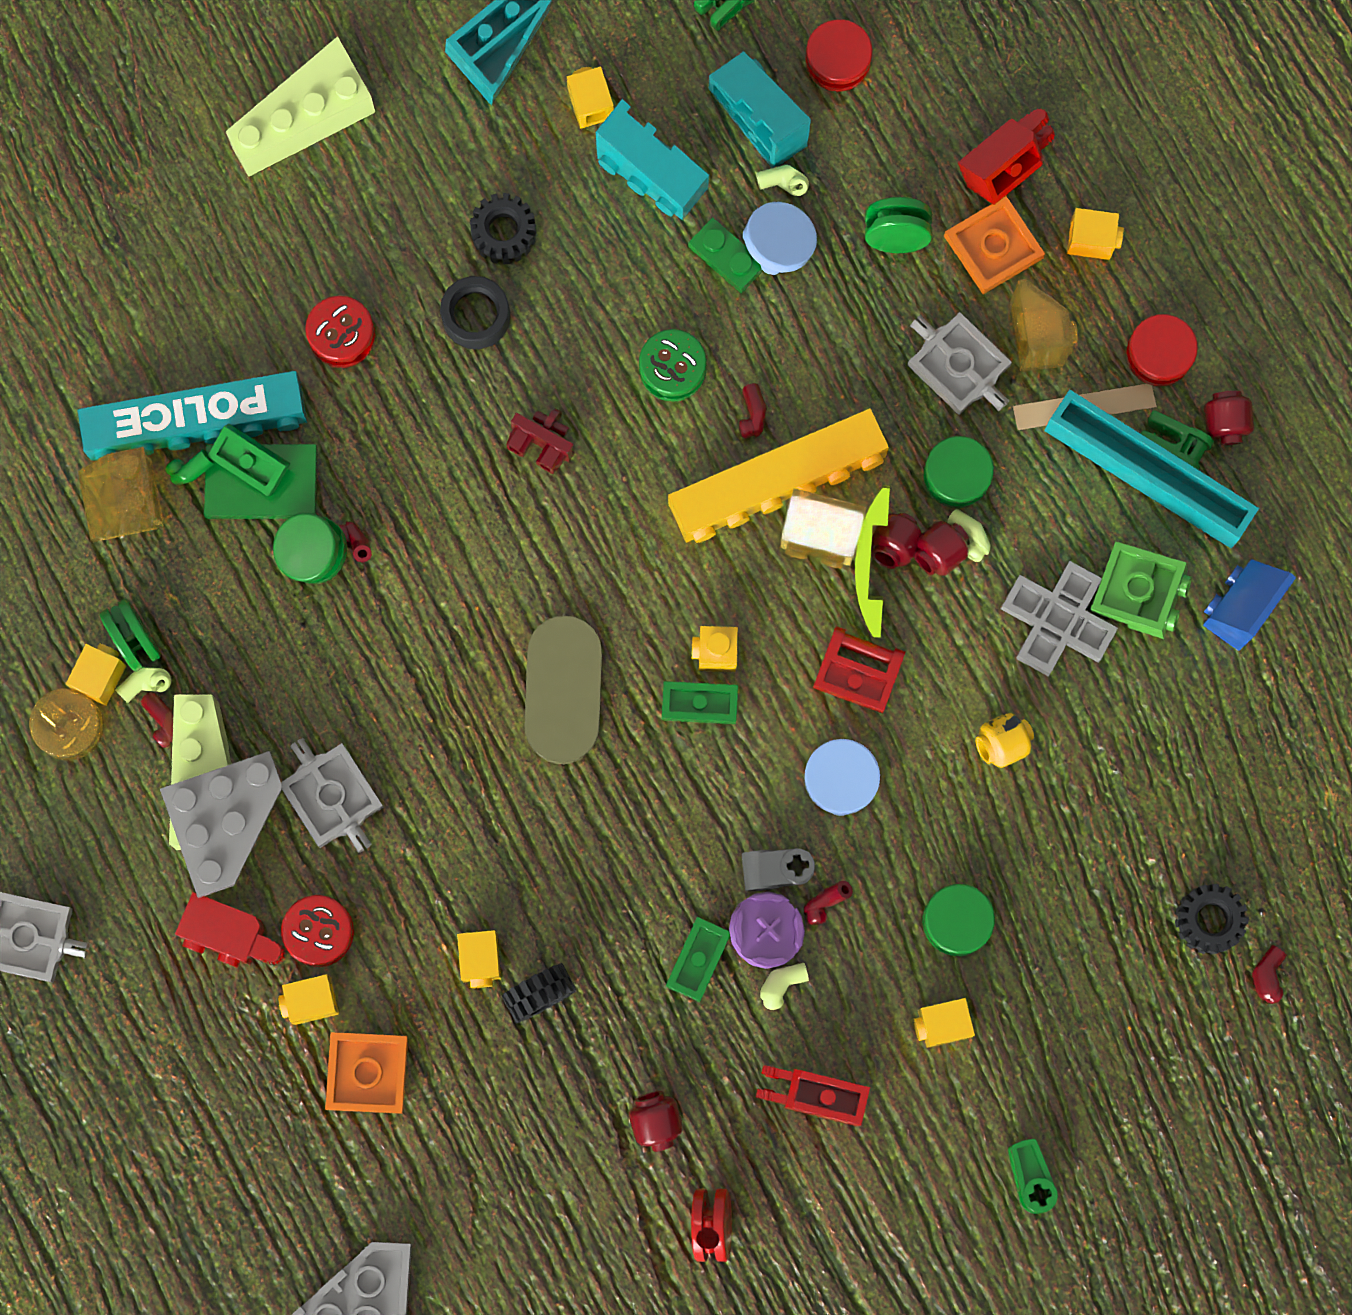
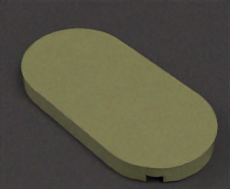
M557 616L539 625L530 638L527 650L525 734L534 752L544 760L554 764H570L583 758L597 742L600 727L601 643L597 633L588 623L572 616Z

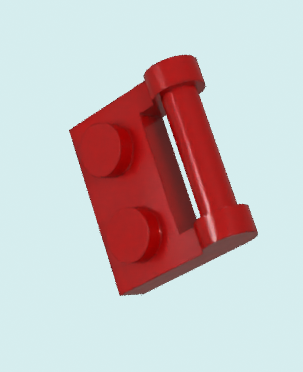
M836 626L813 688L883 714L906 651L895 648L894 651L846 634V629ZM842 647L889 665L887 672L885 673L837 655L838 651Z

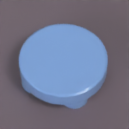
M770 202L760 206L753 212L743 230V239L751 256L761 264L762 270L767 274L775 275L779 272L795 271L804 266L815 251L817 233L811 219L798 207L785 202Z
M849 739L831 740L818 747L810 756L805 769V786L810 798L817 806L834 815L844 816L860 811L872 801L879 787L880 770L874 755L864 745Z

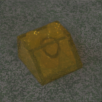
M1026 279L1018 280L1010 301V309L1020 372L1063 367L1069 354H1072L1074 343L1078 342L1075 321L1070 322L1068 309Z
M144 447L106 454L78 471L90 541L92 543L164 528L152 459Z
M794 488L779 548L786 549V554L796 558L806 559L807 555L821 558V563L830 567L842 568L843 564L851 566L866 507Z

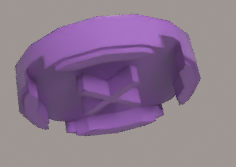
M772 892L753 894L740 902L731 915L729 932L732 945L738 955L752 966L767 969L784 965L798 953L803 944L805 929L802 916L798 909H794L792 904L788 902L790 900L783 895Z

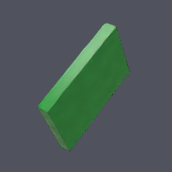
M261 444L291 463L274 494L269 497L215 462L205 471L204 517L206 519H289L300 513L316 514L317 445ZM206 445V451L208 453L210 452L213 445Z

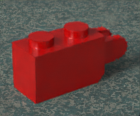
M1037 108V110H1033L1018 122L1011 118L958 162L967 187L995 205L1043 165L1041 150L1049 145L1048 143L1052 142L1055 137L1053 127L1047 124L1049 121L1047 111Z
M192 892L175 932V935L184 939L183 947L201 954L204 953L205 948L211 949L219 953L218 961L236 968L239 967L240 962L251 965L253 958L264 963L269 962L270 965H279L280 962H283L286 955L282 945L280 946L276 941L263 936L265 928L262 921L257 919L256 916L205 896L198 898L195 892Z
M763 1065L761 1074L776 1080L790 1081L787 1095L779 1094L774 1090L766 1088L757 1089L756 1098L783 1104L786 1109L857 1127L862 1125L870 1087L803 1070L794 1069L791 1072Z

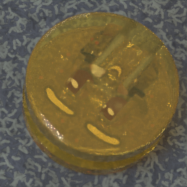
M65 688L51 691L38 700L30 715L29 728L34 742L45 753L58 760L74 761L86 757L98 746L104 732V720L100 709L89 697L80 691Z

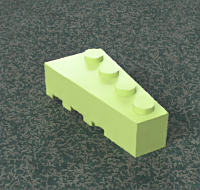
M337 36L226 131V134L247 176L250 177L375 113L369 91Z
M174 695L171 785L232 764L221 709L216 698L213 695ZM170 819L169 845L176 850H181Z

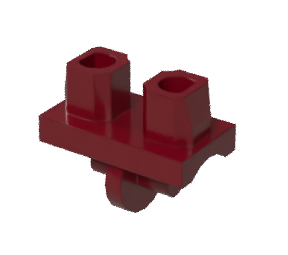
M554 408L549 416L537 410L533 420L543 425V427L518 413H515L510 421L512 431L506 444L507 449L520 457H524L532 443L540 446L543 450L536 460V464L545 471L554 474L564 460L570 462L575 454L572 451L573 443L553 433L555 432L565 437L569 431V427L559 422L562 416L560 410Z

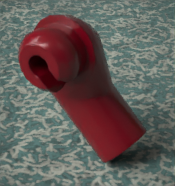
M751 383L742 389L749 411V419H742L738 423L740 435L744 439L751 436L757 438L762 434L767 411L759 385Z
M346 521V524H339L346 537V541L351 542L355 560L358 562L368 561L372 556L370 542L356 523Z
M149 692L141 699V705L161 726L153 732V738L162 748H167L173 741L174 716L172 710L155 692Z
M839 881L825 888L809 900L804 907V914H807L808 923L810 925L825 923L828 918L825 910L849 899L853 894L852 886L847 881Z
M1275 945L1269 947L1252 972L1256 993L1262 1000L1270 1004L1279 1002L1284 993L1280 987L1276 970L1287 955Z

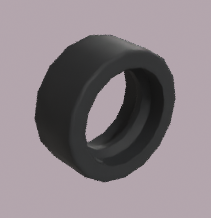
M468 276L459 279L447 288L441 299L440 314L446 333L455 343L467 349H483L493 346L503 338L509 327L510 307L506 294L496 282L486 277ZM472 293L489 296L497 309L493 325L487 330L480 332H468L462 329L456 323L454 317L455 306L462 297Z

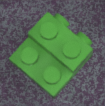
M1115 541L1091 607L1092 613L1126 623L1130 629L1164 639L1166 631L1174 632L1178 623L1180 610L1175 609L1179 596L1186 598L1191 586L1192 576L1187 575V563Z

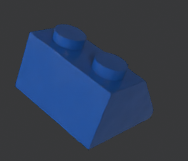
M1252 559L1244 568L1237 565L1224 582L1230 586L1223 597L1216 594L1204 610L1209 617L1203 626L1240 651L1259 631L1296 579V576L1290 572Z

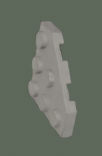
M270 751L160 789L198 898L236 884L241 870L265 825L267 817L282 790V784Z
M371 1242L292 1315H407L412 1244Z

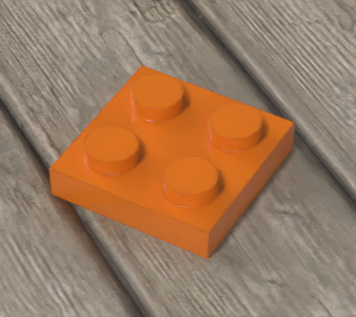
M1007 196L1003 197L995 205L990 204L948 229L944 234L945 239L983 295L1044 259L1045 252Z
M331 1032L325 1110L403 1114L408 1036Z

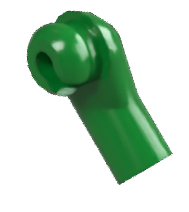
M202 449L185 465L181 459L172 460L167 464L165 471L170 475V481L173 484L181 485L195 481L215 462L208 458L209 453Z

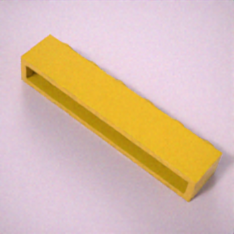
M870 408L668 495V504L685 542L687 543L695 539L696 543H700L715 536V530L726 525L729 528L741 526L750 520L749 516L761 510L763 514L771 513L783 506L782 501L794 496H796L797 500L806 498L817 491L816 487L826 482H829L830 485H835L850 477L849 473L862 467L864 471H868L881 465L884 462L883 458L886 457L889 447Z

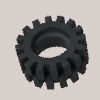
M497 193L491 195L492 200L489 202L484 198L480 201L481 207H475L473 210L474 217L470 219L471 235L476 250L479 249L482 257L486 259L489 256L491 262L496 264L498 259L503 260V264H510L509 259L512 258L516 262L522 260L521 254L524 253L527 256L531 251L530 245L534 246L536 241L535 217L533 212L531 213L530 206L527 203L522 204V200L518 196L510 199V193H503V198H498ZM508 217L514 220L518 227L516 234L511 239L505 241L495 239L489 232L490 225L495 219Z
M1205 884L1184 896L1180 901V907L1176 909L1175 913L1178 915L1175 925L1180 929L1181 933L1178 935L1181 940L1185 939L1188 942L1186 945L1189 948L1198 949L1197 952L1202 954H1217L1240 942L1239 939L1247 931L1244 928L1249 921V917H1245V912L1248 911L1246 904L1242 905L1239 900L1242 898L1238 893L1234 895L1230 892L1232 889L1227 886L1219 887V884ZM1215 905L1224 912L1226 922L1224 928L1219 933H1207L1200 927L1198 913L1203 906Z
M559 963L512 987L502 995V998L515 1022L520 1023L563 1001L575 993L577 989L563 963Z

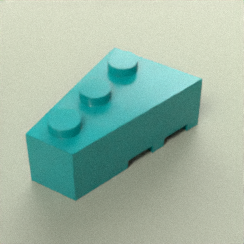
M494 0L446 39L445 53L491 106L549 13L551 0Z
M743 51L709 75V90L771 168L782 165L807 147L811 119L766 74L764 68L756 59L752 60Z
M622 99L596 131L598 163L608 173L612 175L618 173L628 180V186L637 194L644 196L646 193L654 199L656 206L668 216L675 214L683 220L709 188V174L677 146L673 145L670 148L653 136L657 129L649 122L644 127L627 113L631 106Z

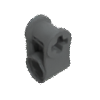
M804 849L759 850L741 854L746 892L765 891L779 887L805 884L814 874V859ZM800 857L801 862L804 864L808 863L809 868L803 869L802 876L799 877L795 876L794 870H787V866L793 864V858Z

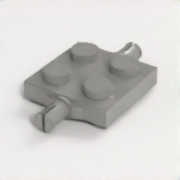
M959 312L948 324L936 330L922 315L912 322L910 327L925 339L922 349L909 360L908 366L958 415L974 401L985 397L998 412L1007 405L1010 400L994 385L997 379L1011 366L1012 362L966 317Z
M304 738L298 740V743L305 752L304 754L294 742L290 748L294 751L302 765H300L295 774L281 782L282 790L318 847H323L337 837L348 835L358 853L364 851V848L357 837L361 839L366 848H369L372 843L368 840L360 826L366 818L382 809L383 805L344 745L341 743L325 754L314 756Z
M0 892V971L54 983L59 962L64 954L86 959L88 952L74 949V947L89 950L90 943L68 939V926L73 909Z

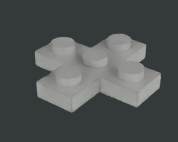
M1071 561L1067 564L1053 592L1019 575L1001 607V610L1033 627L1016 659L1049 676L1067 645L1099 663L1118 629L1086 611L1102 578Z

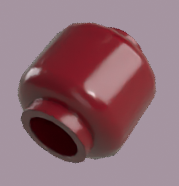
M1224 391L1212 394L1213 399L1204 406L1207 434L1213 439H1220L1221 446L1242 444V437L1254 431L1251 400L1248 397L1242 396L1241 391Z
M906 513L888 514V526L876 525L872 532L871 552L873 559L878 564L894 569L907 566L912 561L914 552L917 550V540L922 534L916 520Z
M937 521L919 536L914 558L918 565L929 575L936 573L937 575L946 576L968 557L969 549L966 542L969 540V537L965 530L957 523L950 525L945 521Z
M654 1091L637 1097L634 1100L635 1105L631 1107L628 1113L636 1142L641 1146H651L654 1152L673 1147L674 1139L681 1135L683 1131V1123L676 1100L670 1096H665L663 1091Z

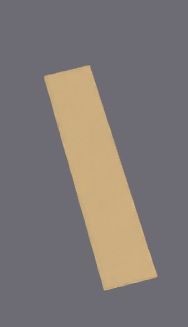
M1149 384L1080 395L1110 415L1157 407L1152 385ZM1064 397L1013 406L1017 429L1023 430L1047 426Z

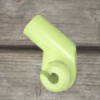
M782 165L756 172L760 190L778 185L791 195L801 196L809 188L807 177L790 165Z
M959 509L954 510L948 518V523L950 525L957 523L965 530L970 541L968 557L975 562L981 561L984 555L989 554L991 548L982 524Z
M143 667L136 672L134 671L115 691L129 703L141 690L166 691L171 685V677L162 668Z
M805 963L775 969L769 974L760 992V998L767 1009L776 1010L782 1007L784 1004L783 996L789 985L809 981Z

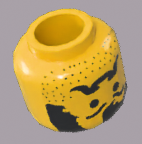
M1005 713L980 726L979 736L976 737L975 742L980 756L987 764L993 763L997 767L1004 768L1030 754L1031 740L1034 739V733L1027 720H1020L1015 714Z

